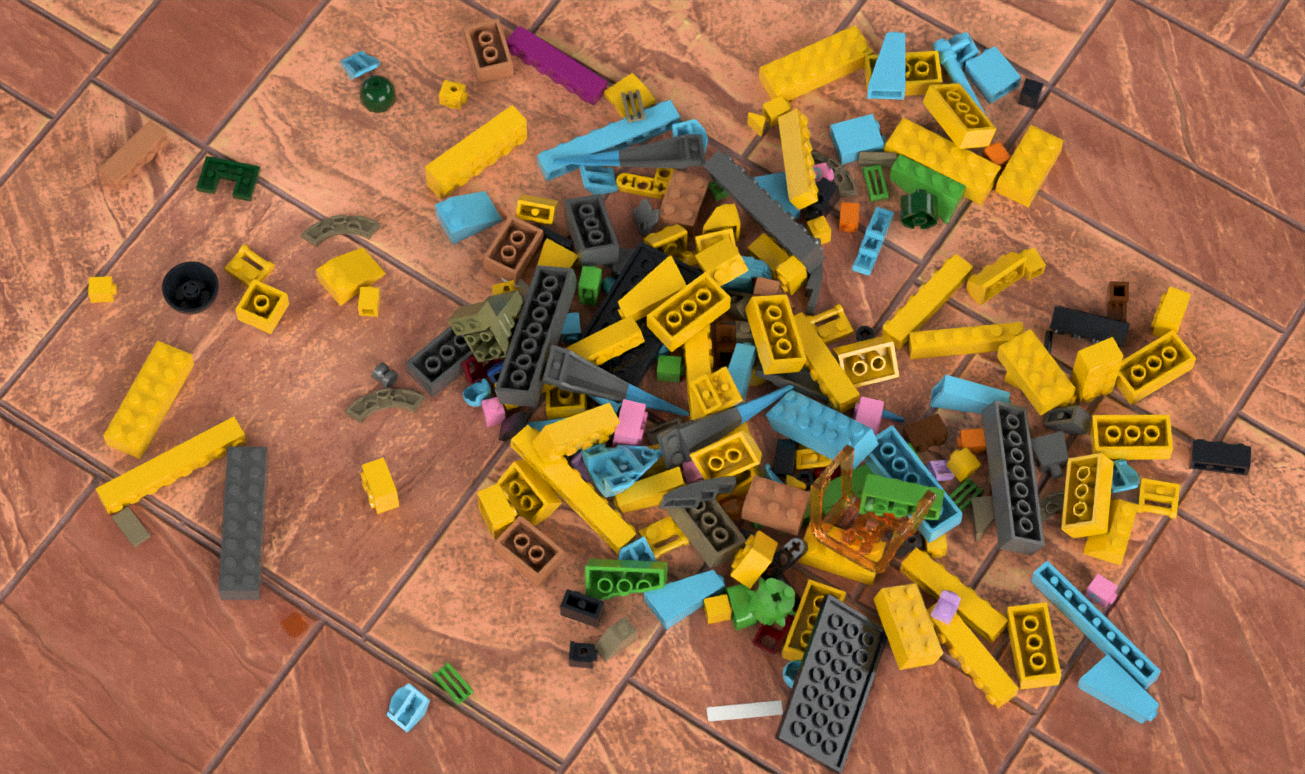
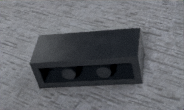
M1205 439L1193 440L1190 447L1189 469L1246 476L1249 472L1251 463L1250 446L1245 444H1227L1223 441L1209 442Z

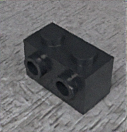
M569 589L566 590L560 605L561 616L598 628L604 613V601Z

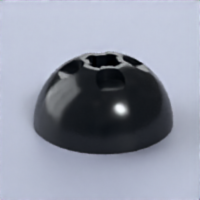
M193 261L184 262L173 267L166 274L162 283V293L168 305L175 311L187 315L199 314L207 310L216 300L219 290L218 278L215 272L209 266Z

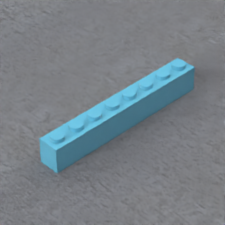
M671 100L660 102L652 108L644 109L646 120L627 123L625 117L623 120L609 123L601 129L592 130L589 134L578 136L570 142L561 143L553 149L542 151L537 155V165L545 180L550 181L579 169L581 166L555 164V159L627 149L672 130L671 125L680 123V116Z
M1046 561L1033 572L1031 582L1105 655L1108 654L1144 690L1149 688L1158 679L1161 670L1049 561Z

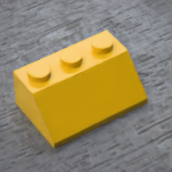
M1015 252L1001 255L997 262L992 265L988 264L983 268L982 272L977 275L973 274L967 280L966 291L981 306L1024 277L1028 258Z
M888 335L833 348L834 358L855 388L899 377L894 343Z
M742 430L690 454L704 480L732 477L760 464L762 452L753 437Z
M525 460L514 461L497 482L501 489L505 488L509 497L507 501L509 505L513 504L516 510V518L521 515L534 527L551 516L562 503L552 488Z
M1121 499L1110 500L1107 533L1088 536L1083 554L1121 565L1139 505Z

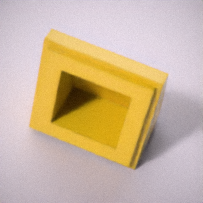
M749 112L747 124L761 137L766 127V116Z
M786 475V485L806 491V484L790 475Z

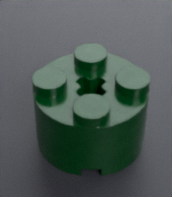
M918 189L915 193L900 197L901 223L903 226L909 229H914V226L928 229L937 224V196L927 193L924 189Z

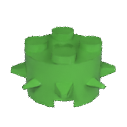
M760 578L759 587L756 591L747 590L752 596L748 610L754 612V617L763 625L778 623L781 627H784L785 617L788 614L796 615V612L792 609L795 602V592L792 587L774 578H769L766 581Z

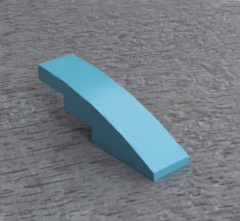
M876 207L853 264V271L870 276L894 215L893 211Z

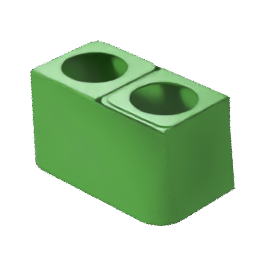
M743 584L725 589V594H727L728 600L731 601L734 611L731 612V618L735 631L757 624V619L754 617L755 613L748 610L752 596L747 592L749 588Z

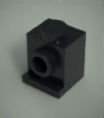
M570 641L569 667L593 668V662L598 660V650H595V645Z

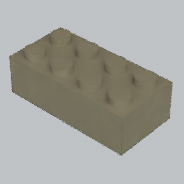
M716 499L714 501H700L697 508L666 509L710 569L730 560L740 548L744 549L746 545L745 537Z

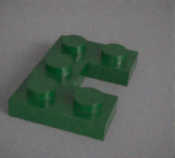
M206 156L196 189L199 192L215 195L220 179L234 181L236 184L232 193L233 198L251 202L261 168L256 165Z

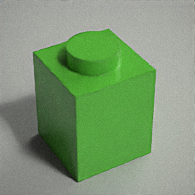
M659 355L657 381L680 383V376H684L685 364H681L682 357Z

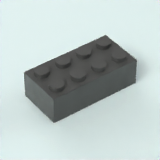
M601 194L565 199L564 217L581 267L618 262L619 244Z
M450 326L406 362L407 373L433 398L464 372L462 362L474 354L463 335L457 336ZM473 361L468 363L469 367L474 364Z

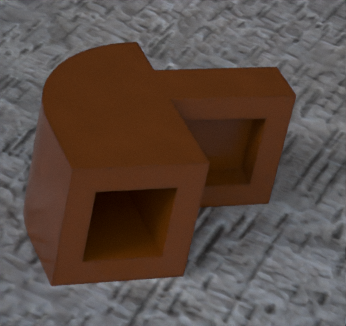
M1110 281L1106 293L1107 317L1127 322L1129 282Z
M717 321L716 366L730 365L735 350L736 321Z

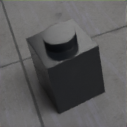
M1026 78L1018 104L1036 110L1044 84Z

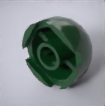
M379 75L371 76L361 84L359 92L362 106L364 105L368 111L374 113L385 112L391 105L395 104V87L386 77Z

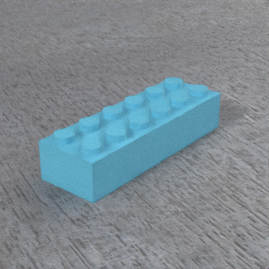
M790 390L766 414L774 431L851 470H854L879 445L872 428L794 390Z
M893 425L876 435L879 445L864 459L874 474L944 490ZM945 492L939 520L915 519L911 515L907 516L928 543H931L960 524L963 513Z

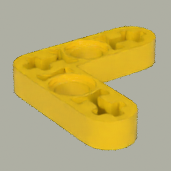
M657 168L655 179L622 173L617 176L616 184L618 190L622 192L664 199L675 169ZM666 170L670 173V175L668 177H662L660 175V172ZM624 180H627V183L625 185H622V182ZM646 183L648 187L646 189H639L638 184ZM660 187H663L662 192H658Z

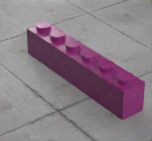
M520 25L506 40L512 56L519 57L526 65L533 66L540 74L547 75L554 83L561 84L568 92L575 93L584 102L594 106L604 95L603 91L607 89L606 80Z

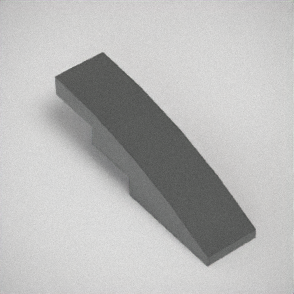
M823 262L810 274L807 272L809 281L806 286L805 296L810 297L806 314L814 316L819 300Z
M735 476L713 478L679 487L663 495L659 509L697 508L700 501H714L717 494L732 493L736 485Z

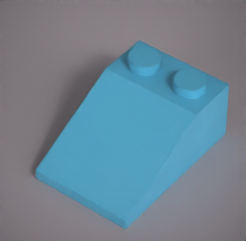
M486 191L451 197L435 204L436 217L452 245L502 222L501 216Z

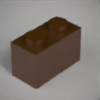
M937 413L903 427L902 436L907 444L911 443L916 453H923L929 447L944 444L947 441L948 431Z

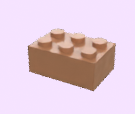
M499 18L464 27V38L478 83L514 75L513 62Z
M674 170L660 207L657 227L664 229L667 226L678 224L687 230L688 236L693 237L709 193L710 179Z
M510 215L484 255L483 269L507 281L514 280L515 285H517L544 242L543 230Z
M754 475L742 508L741 519L798 536L810 501V492Z
M521 515L494 542L495 552L537 587H540L565 561L564 550Z

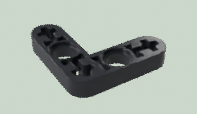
M802 538L791 539L774 554L772 562L767 567L774 568L771 570L772 575H767L768 569L766 568L761 574V578L765 581L769 578H774L792 587L783 573L805 555L808 550L807 542ZM796 543L801 544V545L799 546L800 551H799V550H795L796 547H797V546H796ZM782 554H786L788 557V561L784 565L780 563V556ZM794 590L795 602L794 607L792 609L794 611H797L801 599L797 592Z

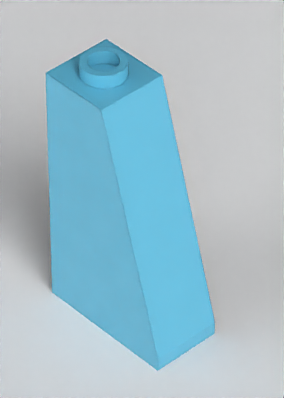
M887 32L868 85L867 98L904 99L905 33Z
M749 342L736 344L728 368L744 400L732 407L745 403L758 352L756 347Z
M945 375L932 388L930 406L982 414V410L995 400L1011 404V400H1009L1010 392Z
M714 570L665 584L662 589L644 592V601L667 630L704 605V599L724 593L726 583L720 574L717 575Z
M1108 654L1079 679L1077 686L1081 690L1141 724L1147 720L1152 721L1158 714L1157 709L1160 704Z

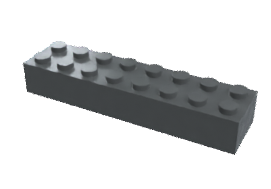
M718 150L703 164L710 177L773 237L781 247L785 248L791 256L794 255L806 267V271L809 274L826 259L823 254L825 250L820 246V242L814 236L811 237L803 225H798L795 218L789 212L786 213L782 209V205L777 200H773L764 188L761 189L758 186V182L752 176L749 177L742 166L736 165L734 159L727 152L723 154Z
M537 265L495 388L496 395L501 404L537 407L544 383L541 381L549 351L552 345L557 346L578 284L573 268Z
M995 400L982 410L998 547L1002 550L1033 555L1044 547L1045 544L1027 408Z
M228 447L218 588L221 600H261L269 465L267 447Z

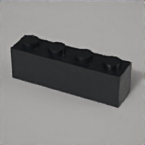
M1055 305L1050 328L1053 329V333L1064 335V332L1072 334L1071 337L1077 339L1088 337L1090 342L1099 343L1113 337L1120 348V345H1125L1130 323Z

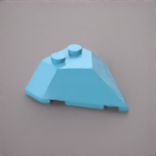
M595 444L587 450L580 449L589 478L605 498L623 493L662 456L660 447L658 450L648 449V446L617 445V448L606 447L605 444Z

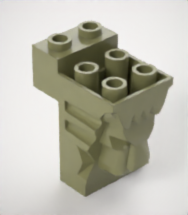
M518 290L488 296L484 302L458 307L448 319V322L457 336L463 335L478 362L503 358L508 353V345L517 326L515 317L521 314L524 301Z

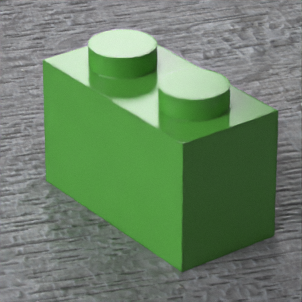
M583 266L578 285L580 304L598 306L602 289V269H598L595 266Z

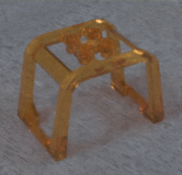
M845 445L810 487L811 531L814 537L825 547L870 572L882 573L888 568L898 549L907 538L918 531L937 495L927 490L919 500L915 513L908 521L904 519L901 523L886 514L878 516L875 515V512L866 511V515L863 514L861 517L855 518L852 527L845 530L843 539L840 542L827 533L850 506L859 512L861 500L852 491L855 448ZM841 463L842 497L822 520V500L830 485L829 476ZM870 518L880 523L878 526L872 527L871 532L866 529L867 521ZM886 528L894 531L887 551L878 562L864 556L871 554L874 544L882 540ZM856 537L861 541L858 551L848 547L855 543Z

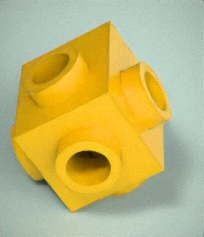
M444 80L439 93L440 105L450 109L456 108L461 110L463 103L466 104L468 99L466 86L457 81Z

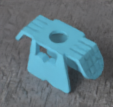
M741 256L749 271L720 287L723 290L753 294L754 286L751 277H762L771 280V270L764 261L754 260V257Z

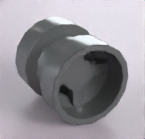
M382 362L374 369L371 377L376 381H380L385 388H390L398 379L399 374L394 370H390L389 366Z

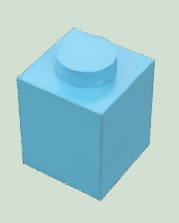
M579 312L567 314L561 332L562 343L574 344L579 341L581 337Z

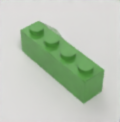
M900 154L891 168L890 180L907 194L915 193L918 189H924L927 193L937 196L938 216L942 219V222L948 225L964 198L966 186Z
M867 473L859 514L866 515V511L875 512V515L883 516L884 513H893L895 517L903 518V516L911 515L915 519L939 520L945 490Z
M589 559L585 565L586 596L595 597L600 600L616 596H627L636 592L642 593L662 589L667 582V562Z

